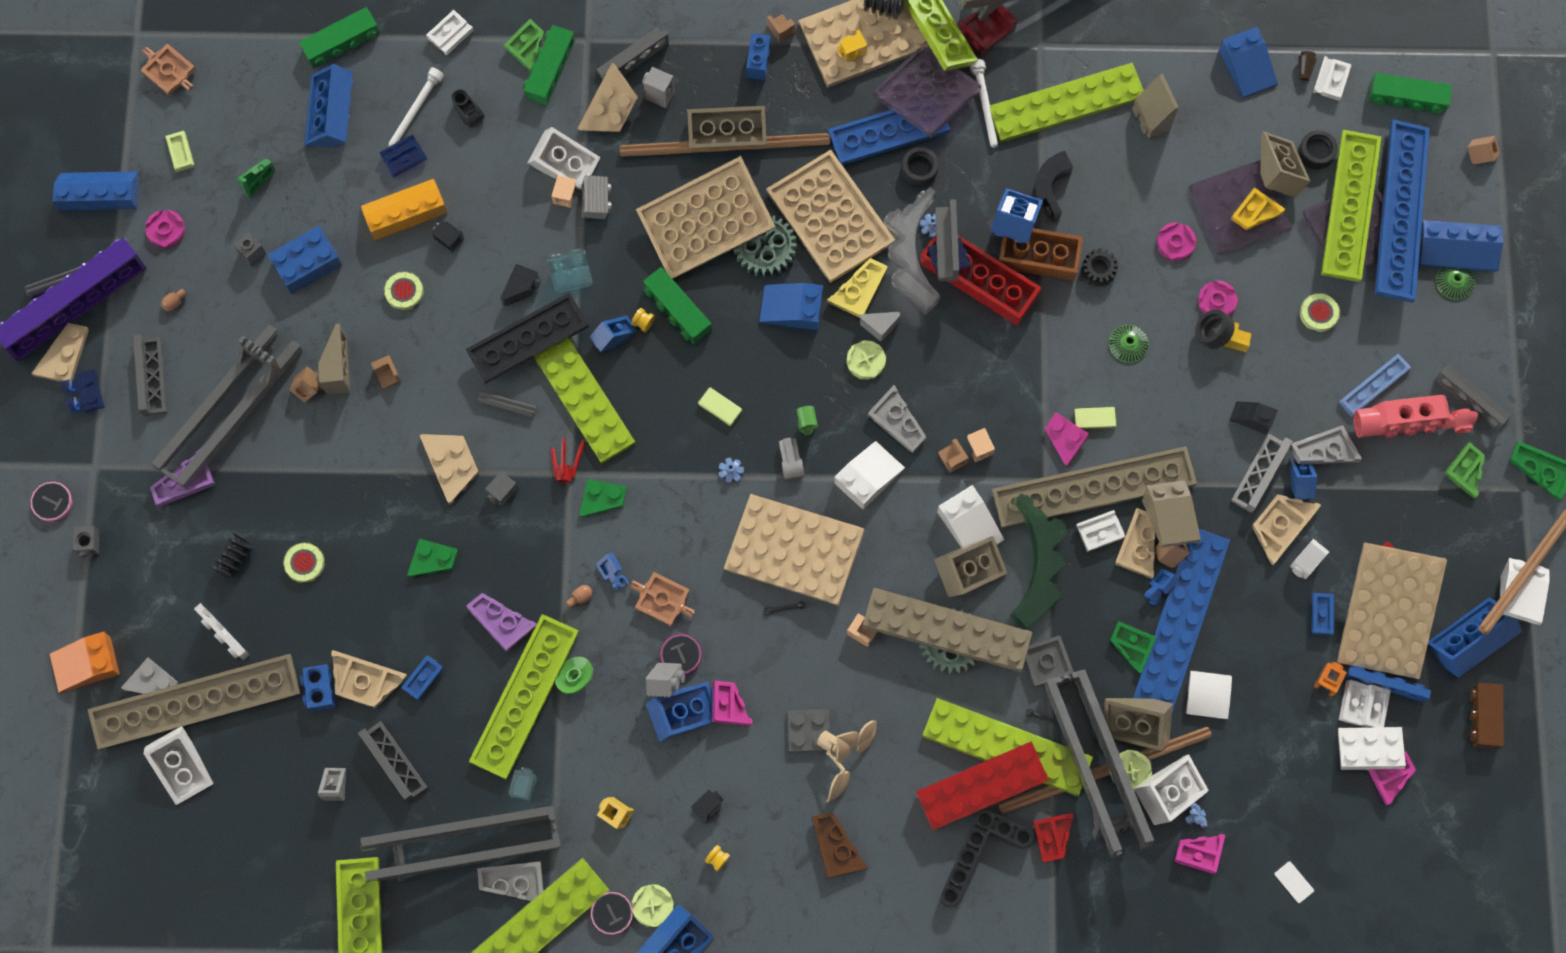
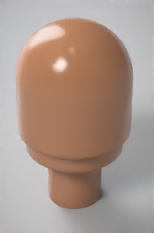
M181 289L177 293H169L161 301L162 308L165 311H173L182 303L181 299L187 295L186 292Z
M588 585L579 586L573 591L572 597L566 601V604L570 608L576 604H584L592 597V589Z

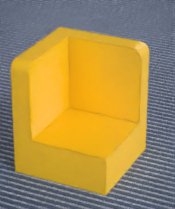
M1234 322L1235 330L1233 336L1224 346L1247 352L1250 346L1251 333L1239 330V323Z

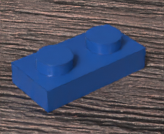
M1312 594V634L1330 636L1334 634V594Z
M427 655L401 688L419 701L444 668Z

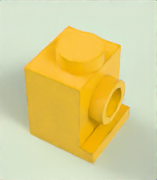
M857 30L856 35H849L840 41V45L836 46L839 56H843L844 60L848 62L867 54V43L860 30Z
M607 797L599 805L600 811L597 816L616 829L625 828L635 810L614 797Z

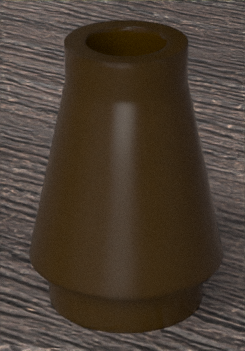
M1302 51L1300 56H1298L1299 80L1310 81L1317 62L1316 53Z

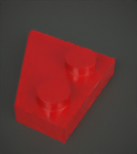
M1073 813L1033 821L1042 863L1064 858Z

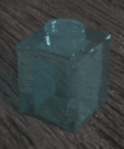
M521 768L520 771L515 769L508 792L510 797L531 801L537 780L533 770Z

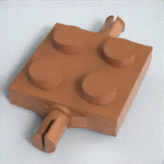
M166 44L156 53L148 47L142 50V53L149 60L141 69V72L170 96L180 86H183L188 92L194 89V85L187 81V79L196 70L195 66L169 44Z
M653 572L650 580L645 585L635 580L630 585V588L640 592V598L635 609L672 627L680 613L690 618L695 613V610L685 606V600L690 589Z

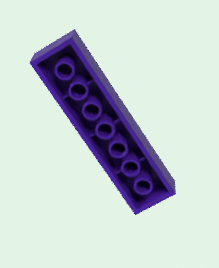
M124 237L120 240H115L110 247L98 252L88 263L80 265L78 270L71 275H66L56 286L48 288L42 296L31 300L28 306L16 311L7 321L1 322L0 343L18 362L65 328L68 323L75 321L147 269Z

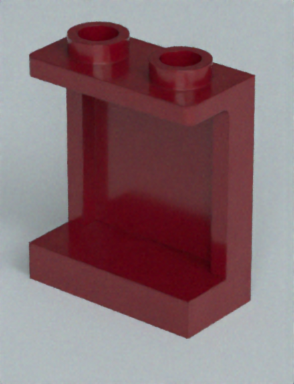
M1001 5L990 13L984 21H979V15L975 11L964 21L959 20L957 23L963 36L970 43L971 48L975 52L978 51L981 55H984L1016 29L1017 19Z

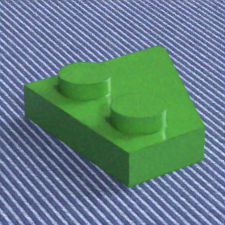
M529 19L504 44V48L530 71L532 64L536 61L544 31Z
M1469 442L1463 447L1444 474L1472 498H1476L1479 494L1477 488L1482 476L1481 467L1484 464L1485 455Z

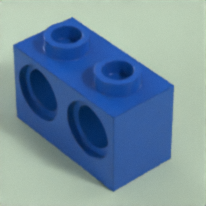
M751 33L746 67L747 78L766 80L771 35Z
M328 664L303 668V675H300V680L306 692L303 695L304 706L311 712L336 708L332 673ZM320 674V680L317 683H312V677ZM323 694L322 701L314 703L315 696Z

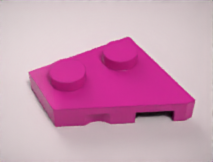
M1055 412L1045 427L1062 461L1066 466H1069L1090 434L1057 412Z
M714 681L712 683V722L751 726L752 719L748 718L744 709L745 704L742 698L739 697V691L735 683Z
M1406 751L1404 752L1405 769H1367L1386 805L1393 801L1394 797L1416 770Z
M1219 834L1215 837L1206 838L1205 836L1194 840H1180L1174 862L1215 875L1225 835Z

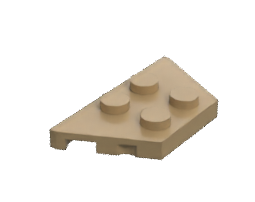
M614 63L609 67L578 130L620 132L638 96Z
M421 434L419 436L447 502L451 505L458 494L467 488L468 483L475 479L479 471L464 436Z
M1277 494L1256 520L1252 528L1272 565L1275 564L1319 509L1320 504L1302 502L1303 500L1290 499L1287 496Z
M332 650L335 694L339 697L376 708L407 679V674Z

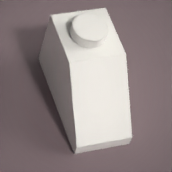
M1313 539L1290 567L1298 577L1306 579L1329 551Z

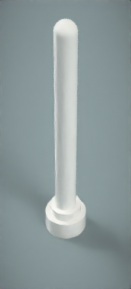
M979 59L970 66V69L977 79L990 146L996 148L998 142L983 75L986 66L985 61Z
M431 67L427 74L428 81L388 144L390 148L396 147L434 84L437 85V83L442 81L444 74L438 69Z

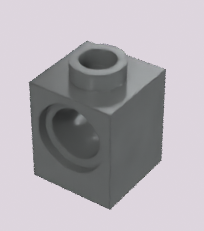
M249 232L234 244L238 253L251 266L266 255L262 245Z
M500 471L485 490L488 494L487 498L493 504L499 503L503 506L518 490V486L511 478Z
M95 526L74 527L73 551L82 558H90L92 555L99 554L100 531ZM86 539H90V543L87 546H83V542Z

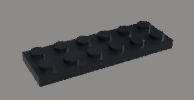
M569 292L465 350L483 382L487 384L589 328V324Z

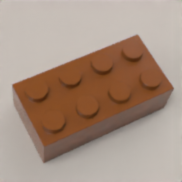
M1033 228L1028 244L1018 243L1006 236L1003 237L999 261L1017 272L1075 281L1083 237Z

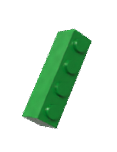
M365 7L299 41V44L312 68L325 64L326 61L333 57L341 56L343 52L358 47L360 43L366 40L374 39L380 34V31L368 8Z
M552 25L550 31L546 32L544 37L545 43L543 47L539 48L537 53L538 59L530 68L531 75L523 84L526 99L546 106L575 43L574 32Z
M1375 73L1370 83L1368 102H1374L1377 105H1393L1396 108L1407 107L1415 111L1426 110L1434 114L1445 113L1450 106L1452 84Z
M662 267L643 281L644 293L649 298L653 297L657 302L655 303L657 308L662 313L665 311L668 314V319L674 327L678 326L682 330L680 333L685 340H690L695 344L712 330L711 322Z

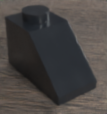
M515 264L500 298L502 305L508 306L532 296L534 290L537 291L540 286L541 280L539 279L538 272Z
M1237 401L1229 420L1267 435L1278 410L1258 402Z

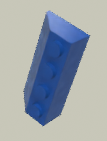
M333 64L312 74L305 146L337 147L346 143L348 137L349 105L351 103L350 95L353 85L352 71Z
M139 172L60 173L54 183L53 202L59 210L137 209Z
M1423 220L1419 266L1498 272L1503 247L1502 226Z
M1490 597L1428 641L1427 646L1444 668L1458 678L1522 632L1519 620L1507 615H1502L1487 635L1479 631V626L1497 603V601Z
M677 905L637 953H701L714 936L680 905Z

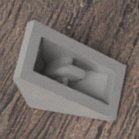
M900 312L860 314V325L881 342L900 320Z
M325 768L318 790V796L322 800L344 801L346 768Z

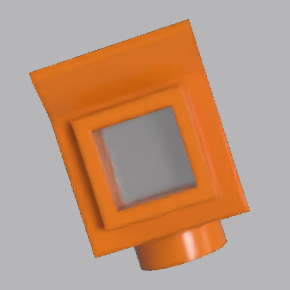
M1328 662L1324 666L1314 687L1318 689L1320 686H1323L1330 690L1329 695L1333 697L1337 693L1347 672L1343 670L1344 667L1336 662H1332V664Z

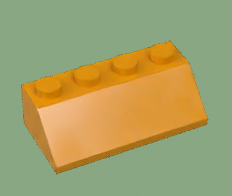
M434 179L361 206L374 241L447 214Z

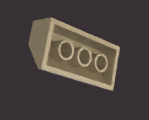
M765 106L687 109L689 149L767 145Z

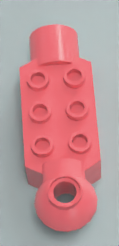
M1444 395L1381 402L1371 408L1355 410L1354 428L1359 438L1377 435L1392 438L1397 436V434L1403 433L1406 436H1410L1420 431L1433 433L1440 428L1442 430L1454 429L1455 433L1462 434L1473 430L1478 413L1469 409H1460L1451 412L1450 415L1448 402Z

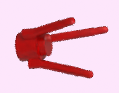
M562 438L561 464L558 466L555 449L551 448L554 469L553 477H556L555 481L570 483L572 478H575L585 440L581 441L572 469H570V465L565 464L566 439Z

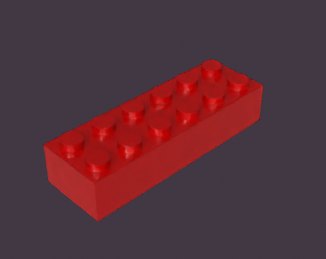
M935 235L921 254L919 264L938 276ZM958 235V281L947 282L1018 326L1039 297L1041 287Z
M1031 741L920 789L916 793L932 830H935L1044 783L1049 778Z

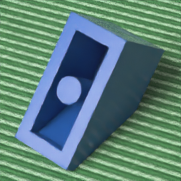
M627 316L601 322L589 337L600 352L615 348L638 330L635 326L631 325V321Z
M1289 458L1291 489L1295 499L1306 500L1308 498H1315L1317 475L1313 465L1298 464L1295 458Z

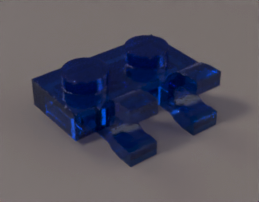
M95 369L75 374L76 380L61 381L62 388L66 394L79 390L81 398L65 399L67 407L71 412L83 408L85 413L105 408Z

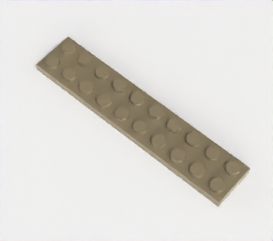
M1187 446L994 488L992 489V495L1000 526L1003 529L1143 498L1147 485L1185 480L1189 488L1196 486L1197 481Z
M287 654L87 710L97 749H103L301 694L292 656Z

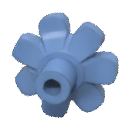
M926 214L924 216L925 220L920 221V226L924 227L921 232L923 235L929 233V236L933 238L936 235L935 214L933 217L930 214Z
M727 458L725 460L726 464L720 463L719 469L721 472H719V477L721 479L726 477L725 481L727 483H731L732 479L735 482L741 480L739 474L744 473V468L739 467L741 465L739 460L736 459L732 462L731 458Z
M1194 802L1190 805L1192 809L1190 810L1191 815L1185 817L1186 822L1189 825L1196 822L1197 825L1200 824L1202 828L1207 827V820L1204 817L1206 814Z

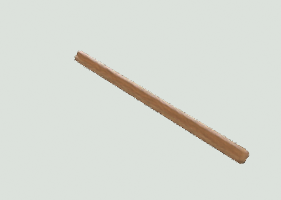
M829 133L766 137L767 145L689 149V141L621 145L620 155L626 157L829 145L831 138Z
M1566 509L1479 626V631L1483 632V634L1487 635L1566 528Z
M1204 727L1169 740L1162 751L1147 748L1139 752L1143 753L1149 760L1209 739L1212 735L1210 729ZM1107 764L1090 769L1094 780L1110 775ZM1047 785L998 804V809L1001 814H1005L1065 791Z

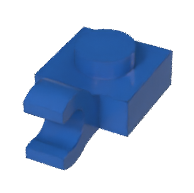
M613 552L606 554L596 563L604 580H610L615 590H618L620 587L624 588L629 584L627 578L619 573L622 568Z
M1161 569L1149 583L1151 588L1146 591L1144 596L1150 599V604L1156 606L1161 600V594H1167L1179 579L1175 574Z

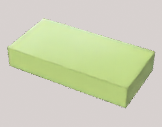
M185 131L165 136L176 173L194 168L195 165Z
M709 388L698 402V405L729 426L734 423L742 412V408L712 388Z
M1115 407L1080 408L1074 410L1075 425L1082 430L1116 428Z

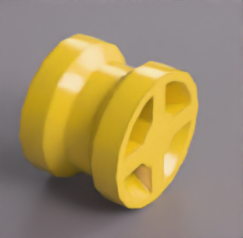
M640 308L635 313L631 325L639 326L646 333L651 327L655 315L647 314L644 309Z
M716 845L706 857L705 862L712 864L718 872L731 855L722 852L721 847Z

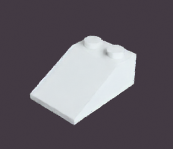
M550 127L544 131L527 163L557 179L558 175L575 179V188L582 191L584 176L592 174L600 157L553 127Z
M875 441L835 476L834 484L864 510L905 467Z
M973 485L938 506L937 513L961 548L990 536H994L997 545L1004 541L989 510Z
M1508 559L1501 574L1500 597L1525 565L1524 561ZM1538 566L1503 615L1541 625L1549 587V569Z
M182 726L145 747L143 754L176 805L213 784L199 754Z
M1189 755L1182 757L1134 788L1154 825L1171 822L1209 791Z

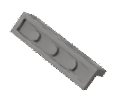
M1268 434L1230 502L1252 513L1293 441L1286 437L1281 441ZM1269 441L1280 446L1277 452L1269 454L1267 449ZM1267 458L1269 467L1260 470L1257 463L1258 460ZM1258 475L1259 485L1250 487L1249 476ZM1248 491L1250 496L1248 504L1237 499L1240 493Z

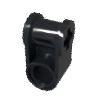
M458 89L453 92V106L468 128L472 127L471 124L480 118H485L480 107L465 90ZM459 99H465V102L457 103Z

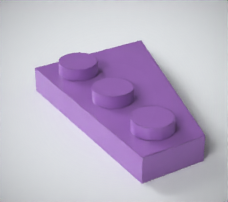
M195 455L189 460L186 459L182 462L181 466L172 474L178 477ZM207 465L187 490H184L173 480H170L168 476L161 478L150 489L156 506L161 507L212 487L215 483Z
M483 593L466 605L470 613L506 652L533 631L537 623L527 620L521 614L509 610L503 604Z

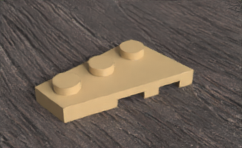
M68 323L31 374L35 377L72 384L89 329L85 326Z
M1136 508L1115 565L1153 579L1155 530L1146 511Z

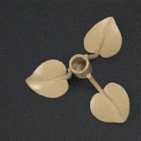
M874 720L865 724L860 733L853 731L834 736L824 731L819 736L817 745L827 750L826 754L840 768V773L835 776L831 784L826 802L835 800L847 788L850 772H845L841 762H844L856 746V751L861 753L871 745L876 734L877 721Z

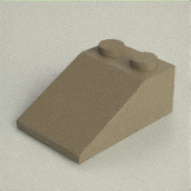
M1163 74L1159 75L1135 99L1134 106L1132 107L1135 117H1138L1141 122V130L1147 135L1148 139L1170 132L1179 108Z
M1263 131L1261 134V176L1264 186L1269 190L1297 197L1308 185L1310 179L1293 141Z
M340 324L335 325L318 363L319 371L315 372L316 381L320 384V388L325 391L326 395L350 393L347 336Z
M1185 480L1147 485L1142 502L1161 547L1200 542L1201 538L1192 496Z
M994 536L934 559L948 598L965 594L1008 574Z
M1106 698L1104 718L1113 739L1162 751L1170 740L1173 703L1156 699Z

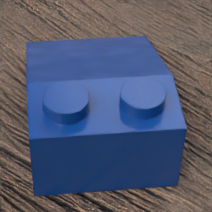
M1258 27L1222 40L1219 52L1242 98L1278 85L1266 43Z
M1006 188L990 231L994 232L997 236H1006L1018 243L1028 244L1043 200Z
M808 283L764 285L759 323L818 330L823 285Z
M708 681L674 691L670 697H654L646 703L660 742L713 724L712 691Z

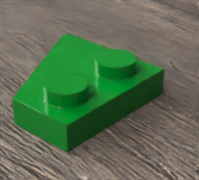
M265 158L236 180L244 194L251 198L274 173L275 168L272 162Z
M587 479L579 517L585 518L587 515L623 508L627 486Z
M419 539L407 576L413 578L416 575H429L438 571L453 570L459 552L458 549Z
M1118 621L1110 641L1132 667L1142 674L1156 637Z

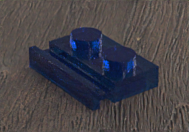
M413 134L379 152L393 178L427 160L424 151Z

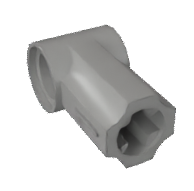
M785 438L779 441L784 479L804 476L803 463L799 457L796 438Z

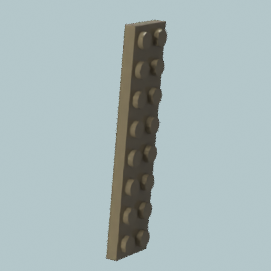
M873 588L862 626L866 629L1022 672L1032 635L1031 631Z

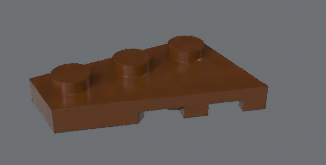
M833 812L812 816L811 819L827 879L868 869V866L862 861L857 853V849L848 839L845 830Z

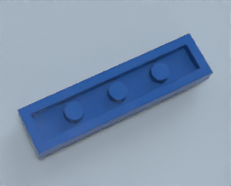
M1353 666L1346 670L1347 673L1344 679L1353 680L1365 685L1382 687L1391 690V693L1425 702L1430 698L1431 690L1425 689L1424 685L1407 684L1401 678L1390 679L1385 677L1383 673H1370L1360 666Z

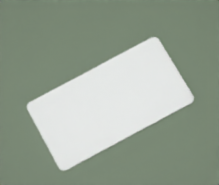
M1290 861L1275 872V876L1298 903L1314 892V889Z

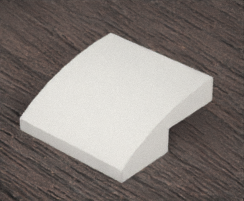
M1190 671L1186 714L1228 719L1232 676Z
M1346 680L1339 720L1367 728H1384L1391 690L1375 685H1365L1353 680Z

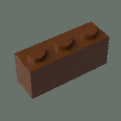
M1477 683L1470 690V700L1473 701V709L1470 711V720L1473 721L1470 741L1473 742V748L1500 749L1504 746L1503 685Z

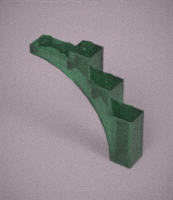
M1021 493L1012 502L1021 512L1029 528L1033 542L1034 564L1028 589L1020 604L1013 610L1010 616L1025 630L1062 596L1058 585L1050 582L1049 579L1066 563L1063 561V556L1052 548L1069 532L1067 531L1066 524L1060 519L1054 518L1048 522L1047 515L1042 510L1035 508L1033 500L1028 495L1024 496Z

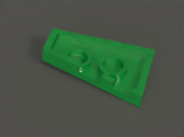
M1517 441L1509 461L1560 502L1566 490V460Z

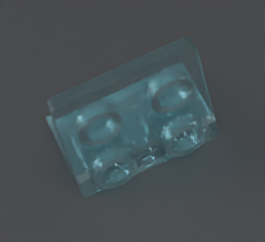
M575 249L567 254H553L550 258H547L555 294L593 285L585 250Z

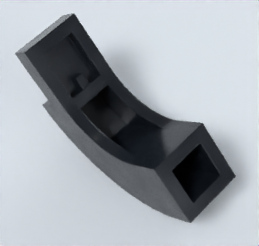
M1065 150L1045 161L1037 174L1034 186V197L1043 200L1041 207L1044 206L1046 215L1050 216L1053 222L1060 219L1062 211L1052 193V185L1057 180L1071 175L1073 165Z

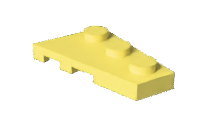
M869 259L854 273L850 280L844 283L827 300V303L860 318V314L866 313L888 266Z

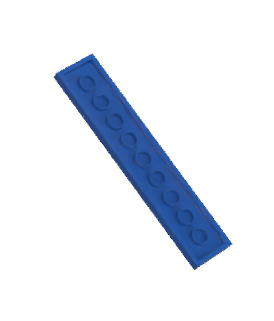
M1392 120L1389 129L1375 295L1413 303L1416 300L1430 128Z
M1199 529L1201 541L1186 544L1189 554L1177 566L1175 575L1179 580L1168 593L1154 634L1156 640L1133 695L1135 699H1156L1173 703L1172 712L1230 542L1227 538Z

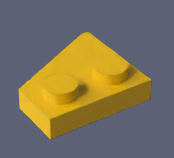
M1254 188L1233 214L1231 220L1245 230H1249L1283 214L1285 208Z

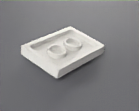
M1402 727L1338 728L1341 770L1405 769Z

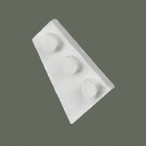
M201 603L194 608L203 618L201 622L208 630L213 628L216 632L214 636L221 644L226 642L230 646L228 651L235 659L239 656L244 661L249 656L244 648Z

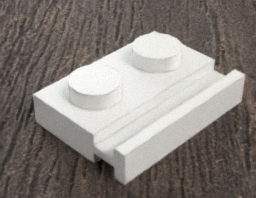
M453 10L426 36L447 56L474 30L466 20Z
M1325 56L1313 93L1317 92L1322 96L1340 101L1351 64L1335 59L1331 60Z
M1114 510L1076 525L1087 552L1126 537Z

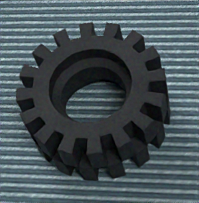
M1098 248V251L1094 249L1086 255L1082 263L1081 273L1084 275L1085 281L1089 280L1088 284L1091 285L1093 282L1095 287H1098V284H1101V287H1103L1105 283L1108 285L1111 283V280H1114L1118 263L1117 258H1113L1114 254L1112 252L1108 254L1109 250L1105 249V252H1102V248ZM1095 262L1105 263L1107 271L1103 274L1094 272L1092 265Z

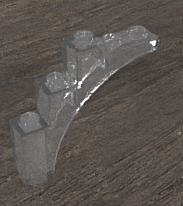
M931 187L927 191L923 190L916 198L917 200L913 204H908L903 212L896 209L894 212L888 213L884 218V225L896 239L888 246V258L899 267L892 275L891 285L925 316L940 300V295L929 284L922 273L915 247L918 224L926 209L935 200L936 192Z

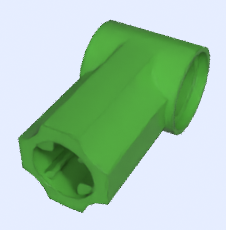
M814 406L800 407L796 410L799 432H802L805 436L812 435V432L818 427Z

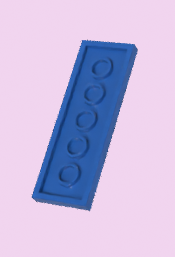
M938 96L830 128L828 133L830 134L837 159L841 165H845L950 133V128Z

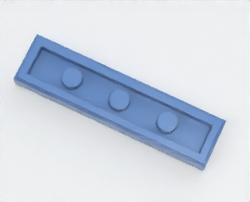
M1397 354L1341 399L1339 404L1353 417L1355 410L1363 409L1410 371L1411 367Z

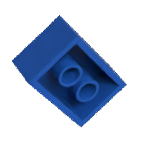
M320 226L268 254L272 264L291 294L342 265Z

